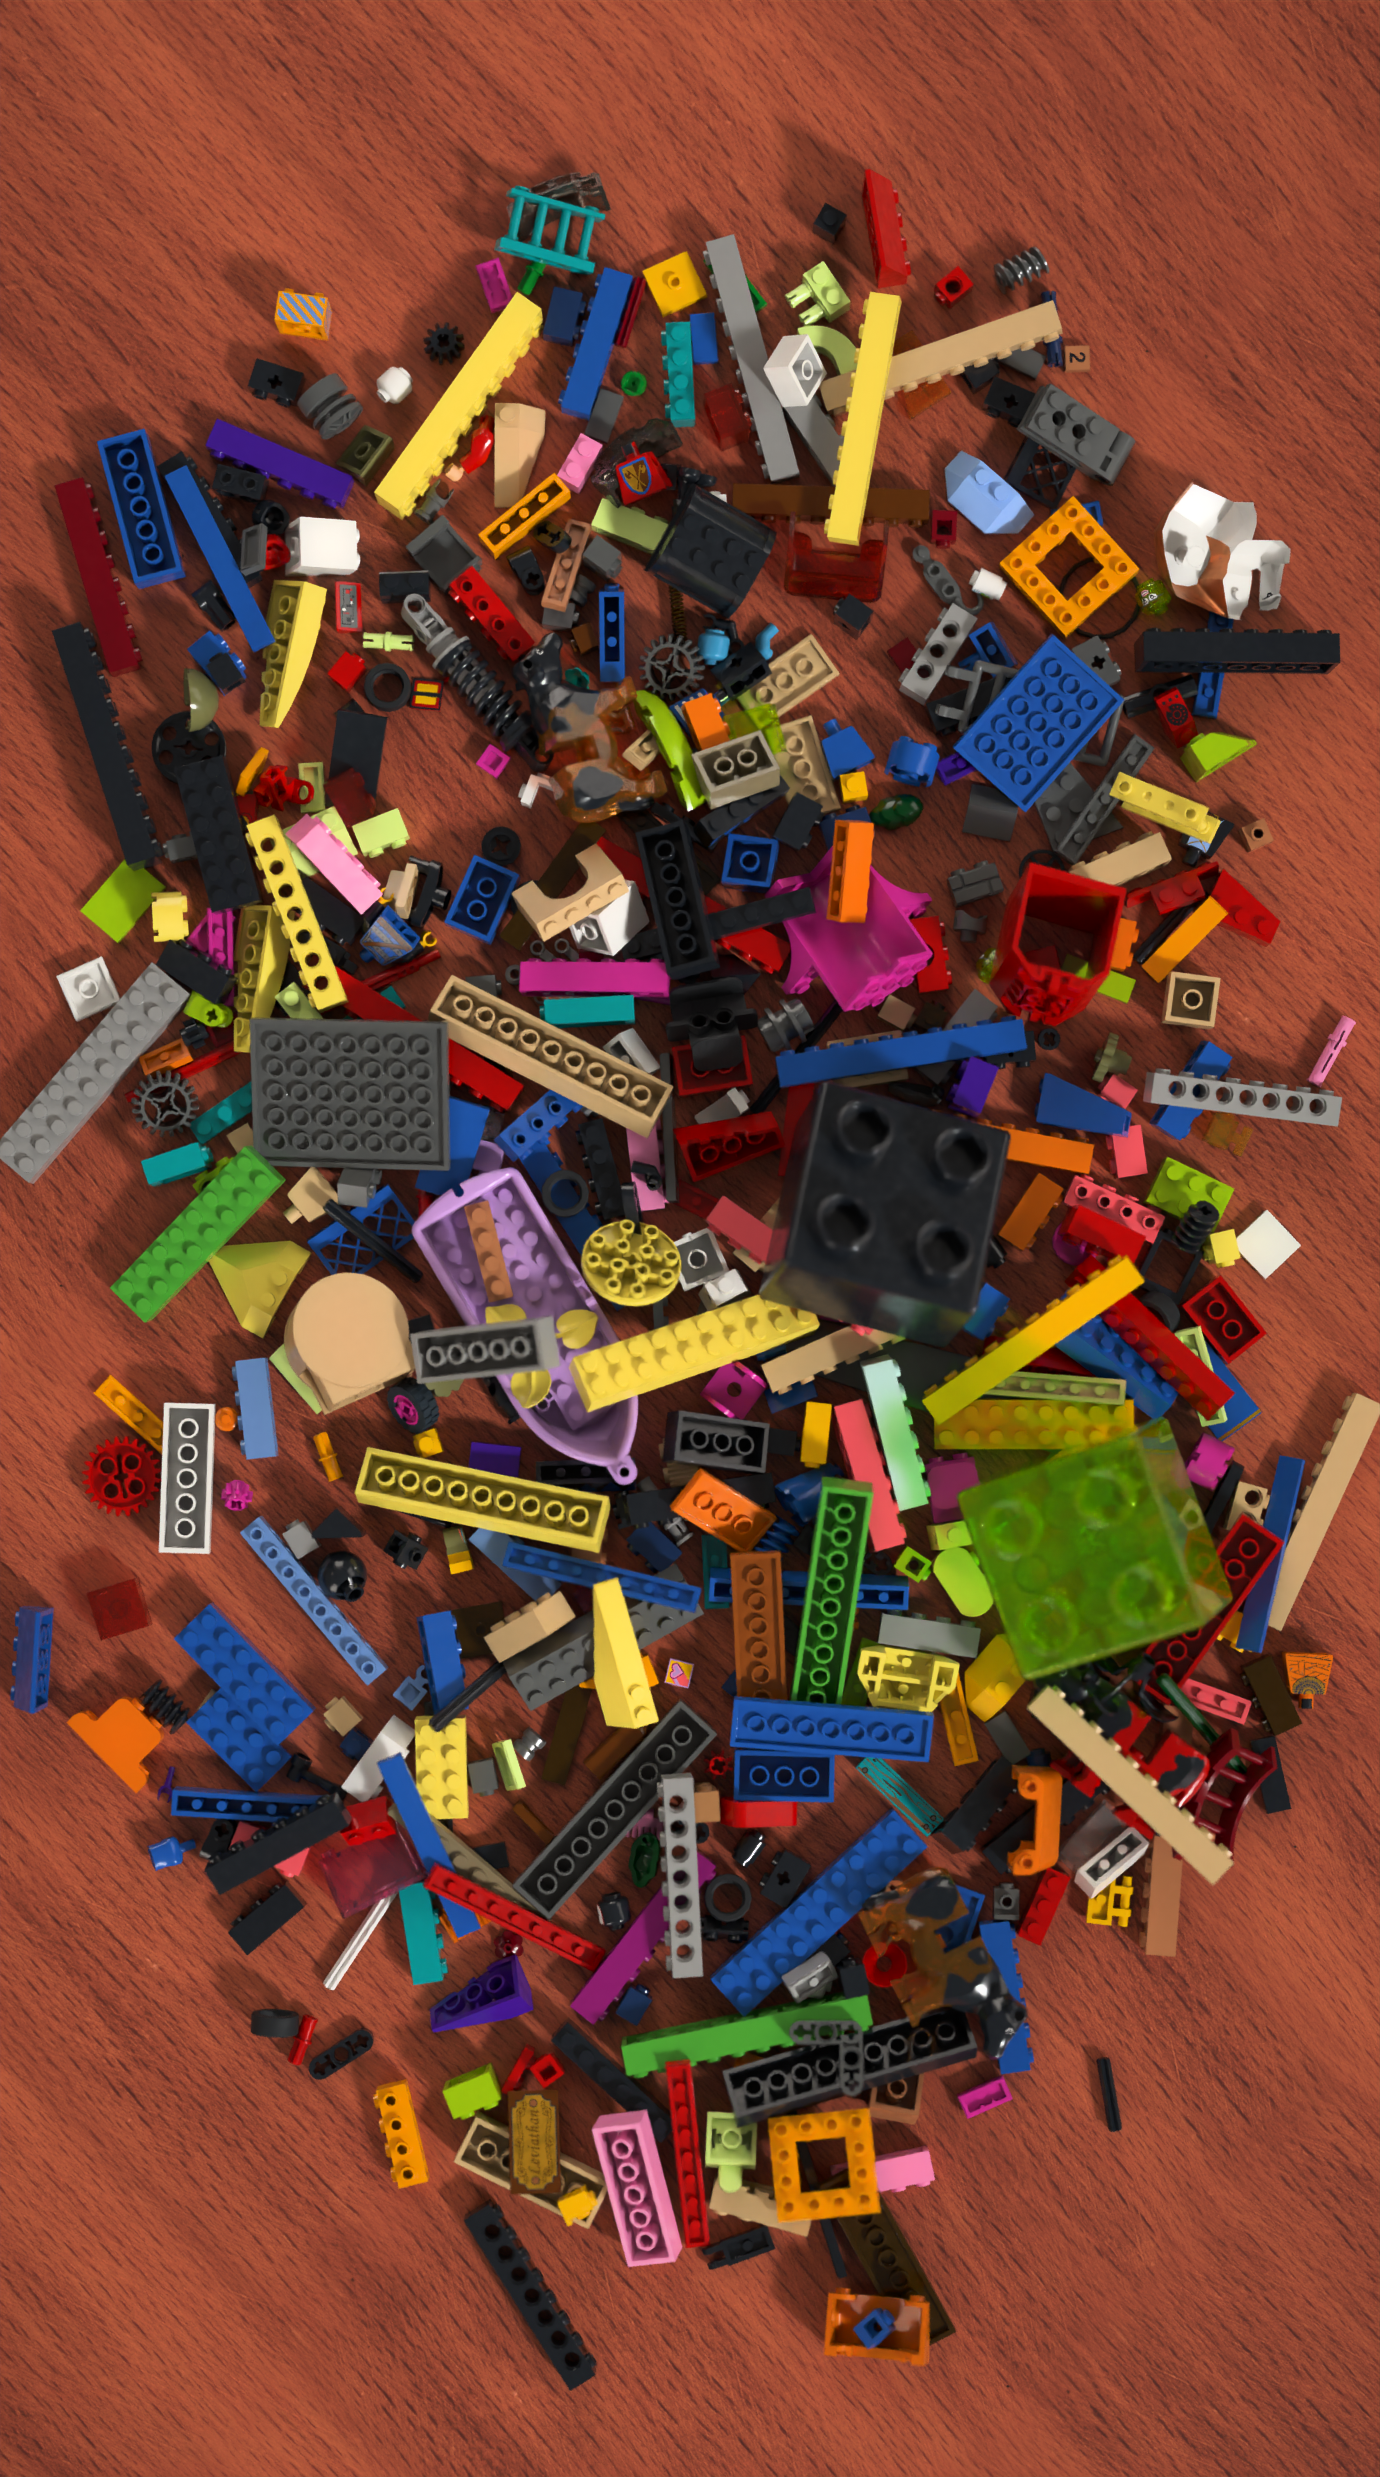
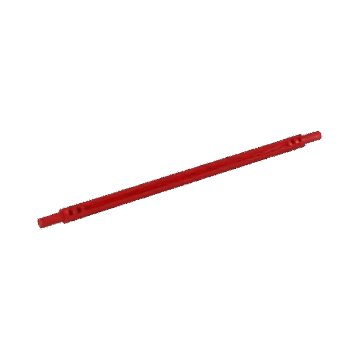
M435 949L413 959L409 963L397 964L361 982L376 991L419 971L420 967L441 958L438 949ZM339 1005L320 1014L322 1016L342 1006ZM231 1041L193 1059V1061L171 1070V1078H174L175 1074L179 1073L180 1082L184 1078H189L243 1052H235L234 1041ZM169 1086L157 1087L150 1093H157ZM134 1090L124 1094L128 1103L131 1102L132 1098L139 1097L134 1094Z

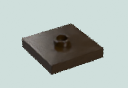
M502 1601L453 1609V1615L457 1623V1639L461 1644V1659L492 1654L493 1652L484 1637L492 1632L490 1627L501 1620L505 1623Z

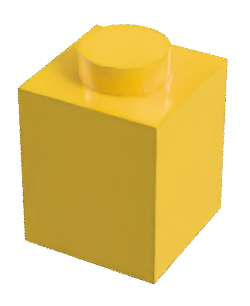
M864 771L839 776L842 804L867 800L868 791Z

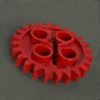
M119 1436L114 1438V1444L109 1439H106V1447L104 1448L100 1444L96 1445L99 1453L90 1452L89 1455L93 1460L84 1462L90 1467L89 1470L82 1471V1474L88 1476V1479L82 1481V1484H89L90 1486L85 1491V1494L93 1493L94 1496L90 1502L98 1500L97 1509L107 1506L106 1514H110L115 1509L116 1516L118 1517L121 1515L122 1510L125 1511L126 1516H131L132 1508L136 1513H140V1505L145 1508L149 1507L147 1499L156 1500V1497L152 1494L153 1491H161L156 1486V1483L161 1482V1478L157 1477V1473L162 1472V1469L155 1466L161 1460H153L151 1458L155 1453L154 1450L146 1452L147 1443L139 1447L138 1438L132 1444L130 1443L129 1436H125L123 1443H121ZM119 1454L122 1456V1471L128 1474V1478L124 1479L128 1494L127 1498L123 1496V1481L117 1478V1475L121 1474V1467L118 1461ZM131 1455L136 1456L139 1460V1465L136 1469L130 1468L127 1464L128 1457ZM106 1459H110L114 1463V1470L111 1473H107L103 1469V1463ZM134 1480H139L143 1485L140 1493H134L131 1489V1483ZM111 1483L115 1484L118 1488V1494L115 1497H110L107 1494V1486Z

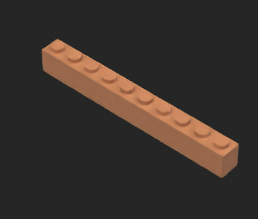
M1161 1703L1162 1706L1178 1716V1718L1167 1723L1156 1720V1723L1159 1724V1734L1155 1733L1154 1747L1168 1728L1191 1744L1193 1729L1191 1722L1175 1704L1168 1706L1166 1703ZM1154 1834L1151 1840L1147 1838L1150 1858L1145 1859V1873H1148V1883L1144 1882L1143 1897L1146 1898V1907H1142L1141 1922L1145 1924L1144 1932H1140L1139 1947H1143V1952L1146 1955L1176 1957L1183 1859L1179 1861L1173 1858L1172 1846L1162 1836L1158 1837Z

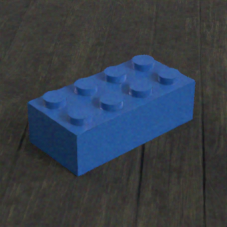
M735 1747L734 1800L834 1803L835 1755L757 1748L740 1749V1747Z

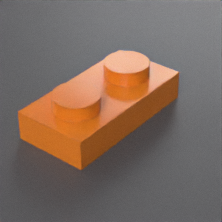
M180 1038L140 1056L139 1061L146 1078L149 1074L156 1078L157 1071H160L161 1075L165 1074L167 1070L171 1071L193 1061L189 1048L185 1045L183 1039Z

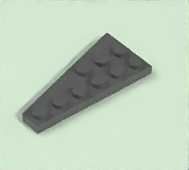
M1071 763L1063 769L1034 802L1052 852H1054L1094 793ZM1110 813L1093 840L1121 830L1123 826Z

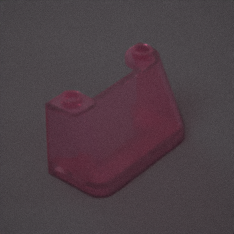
M397 1821L396 1834L382 1839L367 1841L360 1845L349 1846L341 1851L335 1852L334 1848L322 1853L320 1855L322 1859L318 1861L342 1919L428 1876L408 1830Z

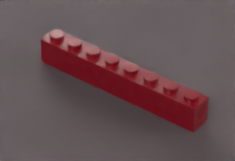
M83 477L54 485L109 673L112 677L140 670L139 662L143 661L140 648L135 647L133 643V638H136L132 623L128 624L126 619L129 610L126 601H121L119 592L123 591L119 577H114L112 568L116 566L112 554H107L105 545L109 544L105 530H100L98 522L102 521L98 506H93L91 498H95L91 483L87 484Z

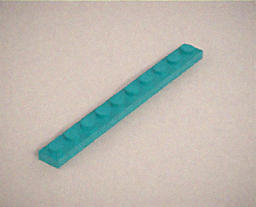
M392 986L380 993L403 1009L406 1007ZM346 1016L345 1018H343V1019L354 1020V1019H352V1018L349 1017V1016ZM249 1082L191 1122L190 1129L201 1144H206L252 1112V1082Z

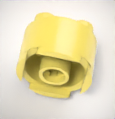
M181 891L151 893L152 899H157V902H152L154 933H159V936H154V942L184 940V937H188V920H183V912H187V895H181Z

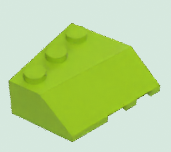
M1211 732L1206 736L1201 733L1190 740L1187 747L1183 749L1185 753L1180 759L1194 781L1198 782L1257 745V742L1254 739L1223 732Z

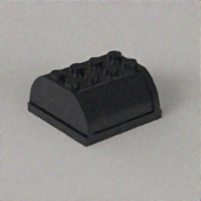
M691 483L643 570L729 619L745 599L774 545L777 532L696 484Z

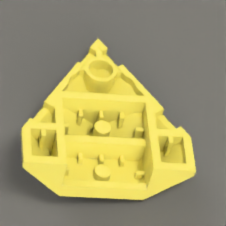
M292 1241L226 1245L209 1260V1263L241 1326L264 1339L276 1318L274 1315L296 1276L302 1272L312 1252Z
M881 1644L861 1648L857 1674L873 1707L932 1712L938 1706V1703L955 1689L960 1664L932 1651Z

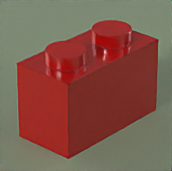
M386 1796L347 1806L346 1809L351 1815V1821L348 1827L340 1830V1834L348 1845H360L367 1841L382 1839L396 1834V1821L388 1814V1809L392 1804Z

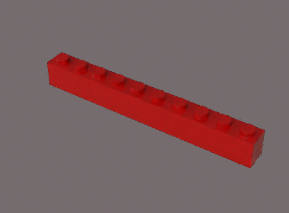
M601 837L597 845L622 873L625 880L635 881L641 900L644 901L646 898L651 901L642 860ZM704 895L708 914L728 909ZM763 928L720 938L716 942V944L726 950H729L730 947L739 952L738 956L747 962H751V960L760 964L759 968L770 975L773 972L777 974L780 972L791 952V945Z
M313 955L307 965L310 967L316 966L319 962V956ZM335 966L348 999L347 1003L340 1005L345 1008L343 1013L354 1020L359 1017L363 1020L422 1021ZM320 978L316 982L318 990H323L328 985L327 978ZM308 984L302 985L303 988L310 991ZM448 1038L449 1080L458 1086H461L462 1083L470 1087L468 1092L480 1100L483 1096L491 1101L489 1105L501 1113L503 1110L510 1112L525 1089L524 1085Z

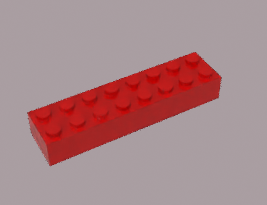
M1244 1512L1240 1514L1204 1565V1569L1194 1579L1144 1650L1157 1664L1149 1673L1151 1678L1147 1681L1144 1689L1168 1706L1171 1704L1172 1700L1156 1683L1157 1677L1162 1673H1167L1180 1689L1183 1687L1281 1549L1284 1540ZM1139 1680L1136 1683L1141 1685L1143 1680Z

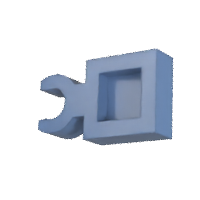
M424 1665L417 1668L414 1680L407 1676L392 1694L410 1711L414 1709L427 1693V1690L422 1687L428 1683V1679H424L421 1676V1672L425 1668Z

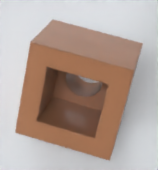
M1264 818L1239 829L1248 853L1274 841ZM1254 830L1261 832V838L1254 836Z

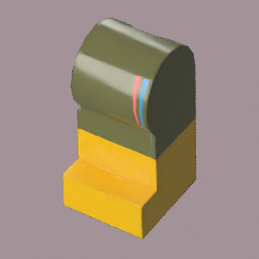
M463 1525L443 1529L451 1574L474 1569Z

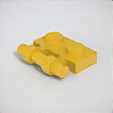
M1123 1875L1122 1885H1115V1879L1092 1899L1088 1896L1085 1922L1111 1925L1112 1916H1119L1118 1926L1127 1927L1128 1917H1131L1132 1909L1129 1907L1131 1895L1134 1893V1887L1132 1886L1133 1877ZM1114 1893L1121 1894L1120 1907H1113Z

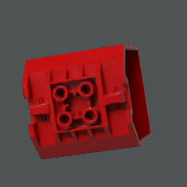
M1032 862L1029 863L1007 899L989 986L1008 1014L1020 1017L1023 1009L1029 1011V1021L1037 1022L1043 1013L1045 1014L1043 1023L1057 1026L1086 1008L1110 973L1126 888ZM1024 915L1094 934L1085 978L1053 968L1030 964L1026 961L1018 948Z

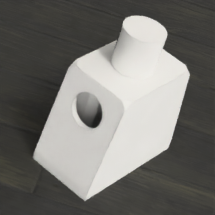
M733 1269L704 1285L698 1295L707 1311H711L732 1304L751 1294V1291L740 1272Z

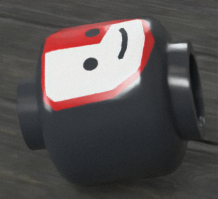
M621 1892L602 1895V1899L597 1903L600 1924L609 1926L610 1930L624 1928V1923L631 1919L628 1898L621 1895Z

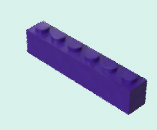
M219 419L216 420L205 445L211 457L223 461L225 458L232 461V465L238 469L246 470L248 468L255 471L256 474L266 476L267 480L272 478L278 481L277 484L285 489L290 490L293 487L300 490V494L308 499L319 498L323 500L322 504L332 509H336V506L344 508L355 483L351 475Z

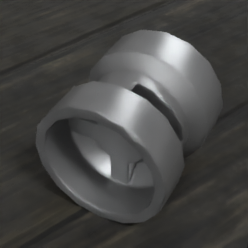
M528 1727L523 1732L522 1740L517 1739L512 1745L523 1758L530 1762L535 1756L534 1750L542 1749L546 1742L536 1731Z

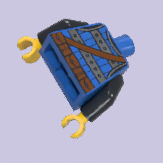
M394 893L387 900L383 899L382 896L379 897L378 901H375L363 916L361 925L363 937L360 943L365 948L359 954L366 963H370L373 959H376L381 965H387L390 962L393 964L409 963L424 951L425 946L432 947L437 942L436 938H433L430 942L425 941L426 936L431 933L430 930L424 931L421 934V941L418 942L420 937L389 905L384 908L383 905L385 902H390L393 899Z

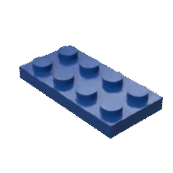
M222 1688L186 1722L255 1792L292 1757L281 1744L277 1746Z

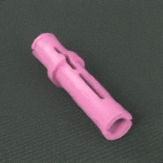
M1344 1015L1341 1016L1333 1034H1329L1327 1038L1329 1041L1309 1078H1307L1309 1083L1321 1088L1341 1048L1347 1044L1346 1039L1356 1024L1354 1020Z

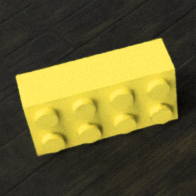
M466 1714L457 1715L439 1732H434L429 1726V1720L434 1716H416L417 1788L428 1812L436 1819L468 1818Z

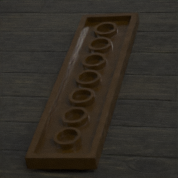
M849 2168L819 2182L821 2191L851 2188ZM879 2190L881 2213L836 2218L880 2296L910 2299V2295L925 2296V2301L930 2302V2345L955 2333L956 2327Z

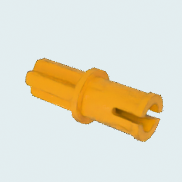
M322 1432L315 1435L313 1439L321 1458L318 1460L319 1462L322 1461L328 1482L344 1477L336 1459L338 1454L334 1453L328 1434Z

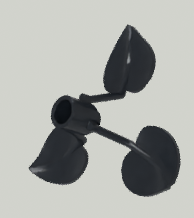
M1099 1637L1089 1644L1087 1654L1090 1660L1103 1672L1119 1676L1121 1671L1129 1668L1127 1670L1128 1675L1108 1694L1093 1682H1087L1084 1685L1085 1692L1095 1701L1100 1710L1109 1716L1116 1715L1119 1708L1110 1698L1132 1678L1136 1682L1143 1680L1137 1695L1141 1698L1139 1703L1152 1718L1162 1723L1177 1720L1178 1716L1167 1710L1144 1690L1147 1681L1151 1678L1149 1673L1157 1666L1155 1660L1149 1654L1141 1652L1136 1658H1132L1128 1663L1119 1667L1104 1649Z

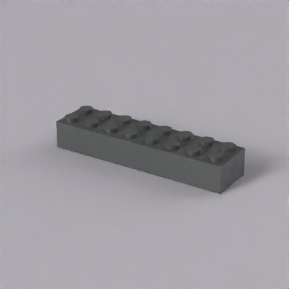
M676 1563L654 1575V1577L688 1585ZM623 1596L639 1650L704 1614L699 1602L696 1612L691 1613ZM593 1610L503 1661L510 1680L530 1711L594 1676Z

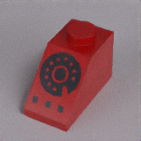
M1176 686L1154 698L1164 733L1177 749L1188 744L1190 740L1198 736L1195 721Z

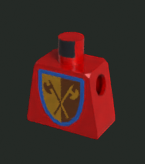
M635 442L621 447L626 461L616 465V473L624 505L636 503L673 486L652 451L640 454Z

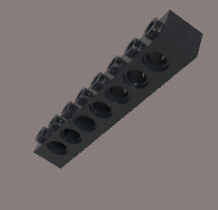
M491 2199L467 2213L464 2217V2222L571 2391L596 2375L595 2366L598 2365L591 2352L586 2353L582 2346L584 2341L577 2330L573 2332L569 2325L571 2320L564 2309L560 2311L555 2302L558 2300L551 2288L546 2289L542 2282L544 2277L539 2268H533L529 2261L531 2256L524 2245L520 2247L516 2241L518 2236L511 2224L506 2225L502 2218L505 2216L503 2210L498 2203L493 2204ZM494 2224L499 2228V2232L491 2235L486 2231V2227ZM509 2246L513 2252L508 2256H504L499 2252V2248ZM516 2267H521L525 2270L526 2274L522 2277H517L513 2274L512 2270ZM534 2288L539 2292V2295L536 2298H529L525 2293L526 2290ZM549 2310L552 2313V2317L550 2319H542L539 2316V2312ZM556 2331H561L566 2337L561 2341H557L552 2337V2334ZM570 2352H574L579 2356V2359L575 2362H570L565 2356Z

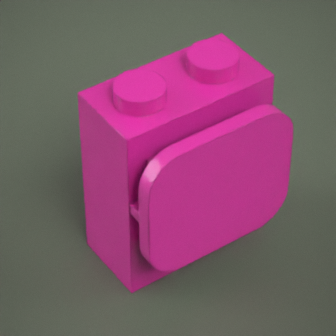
M967 1452L953 1454V1459L944 1461L943 1456L929 1458V1463L924 1464L926 1482H928L931 1492L929 1502L933 1523L984 1516L974 1457H968Z

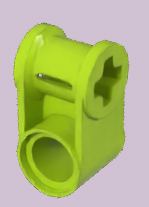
M192 990L183 1010L186 1015L211 1027H227L233 1020V1012L228 1006L214 1004L194 990Z

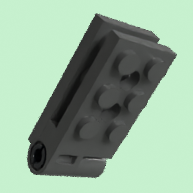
M1052 384L1038 388L1017 428L1019 432L1091 479L1108 486H1113L1136 443L1135 439L1130 435L1119 431L1118 427Z

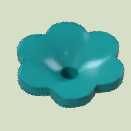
M577 667L573 670L568 669L565 671L566 681L578 687L589 689L590 680L586 672H582Z

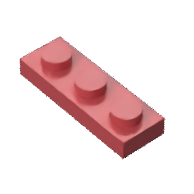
M1190 1678L1181 1688V1691L1196 1708L1243 1725L1245 1724L1252 1704L1251 1700Z

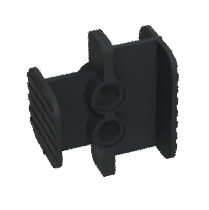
M726 977L679 985L672 988L669 992V1000L673 1021L666 1024L668 1040L676 1042L690 1039L694 1067L700 1071L730 1068L741 1063L743 1060V1049L739 1031L753 1029L758 1026L756 1010L746 1008L742 981L737 977Z

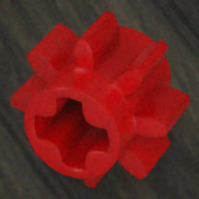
M724 1749L721 1750L720 1754H715L711 1750L712 1757L710 1759L704 1758V1762L709 1764V1767L704 1772L708 1773L711 1771L713 1773V1780L716 1779L717 1775H722L726 1779L725 1772L727 1770L733 1771V1767L728 1765V1762L733 1759L732 1756L726 1758L724 1756ZM715 1759H718L720 1762L725 1761L722 1770L712 1767Z

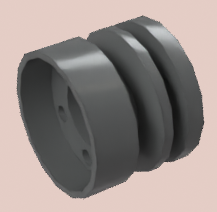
M336 373L330 374L316 382L297 402L298 408L307 419L315 418L313 427L319 430L320 437L325 440L347 429L363 411V406L360 402H355L356 397L353 394L345 395L348 390L347 385Z

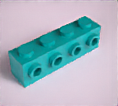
M690 322L666 323V331H661L662 346H667V355H662L663 370H668V379L664 380V395H669L670 403L665 404V418L670 419L671 428L695 427Z

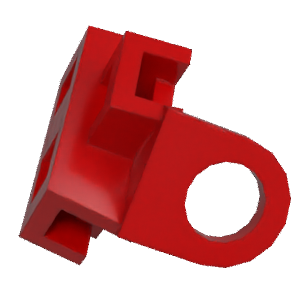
M276 765L269 766L259 777L261 782L253 789L259 805L268 808L271 804L273 809L283 812L285 810L283 807L285 801L301 805L310 803L314 797L313 785L308 781L296 779L295 777H286L284 773L288 770V767ZM302 786L308 788V796L304 800L299 795Z

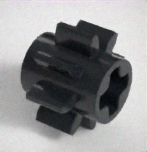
M194 1018L184 1021L185 1028L179 1031L187 1047L193 1045L195 1049L205 1046L204 1039L208 1038L209 1034L204 1023L201 1021L196 1022Z

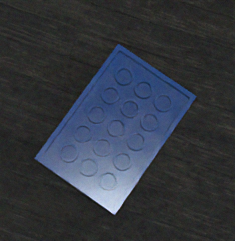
M1051 634L952 748L1026 813L1122 704L1124 699L1058 638Z

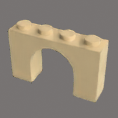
M597 844L575 855L582 873L587 878V882L581 890L572 896L562 899L549 898L541 892L533 881L511 893L519 911L543 941L629 892L622 873Z

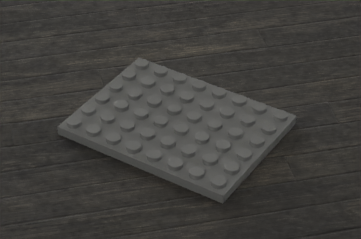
M250 1018L253 1147L272 1166L449 1171L451 1169L448 1022Z

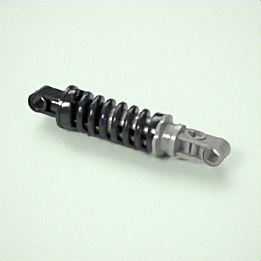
M408 595L404 600L401 616L414 630L416 636L425 643L427 652L429 654L432 653L436 658L432 667L441 676L449 677V685L454 688L458 687V696L466 697L465 702L468 707H475V716L483 717V725L485 727H492L491 734L494 737H501L499 740L500 745L505 752L514 748L533 771H546L553 760L554 752L539 733V738L537 737L531 722L530 710H525L522 714L518 715L516 711L520 709L523 702L516 700L511 705L508 703L514 696L513 690H508L503 694L504 691L502 689L505 687L506 682L499 680L496 683L493 680L497 676V672L491 670L487 673L485 669L488 667L489 662L487 660H482L481 662L476 660L480 656L478 650L469 652L473 648L470 639L467 636L460 639L457 638L455 630L452 627L448 628L443 619L429 606L421 595ZM408 606H416L419 609V611L412 612L409 610ZM535 755H543L546 761L541 762L537 760Z

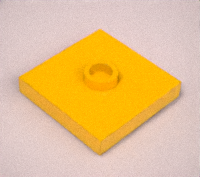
M687 251L642 271L662 317L707 298V293Z

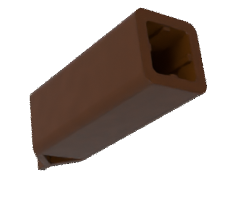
M647 1725L635 1729L617 1727L583 1760V1763L601 1780L646 1737Z

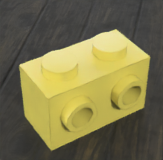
M1234 1229L1209 1234L1204 1242L1205 1246L1201 1247L1202 1251H1204V1260H1208L1209 1265L1216 1264V1268L1235 1265L1234 1260L1240 1258Z

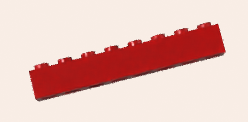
M1090 1255L1064 1282L1070 1288L1076 1284H1079L1081 1287L1088 1282L1087 1277L1097 1269L1102 1272L1106 1268ZM1131 1292L1098 1314L1207 1421L1235 1394Z

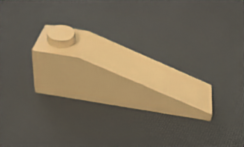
M495 403V508H511L524 496L529 477L545 437V410L520 403Z

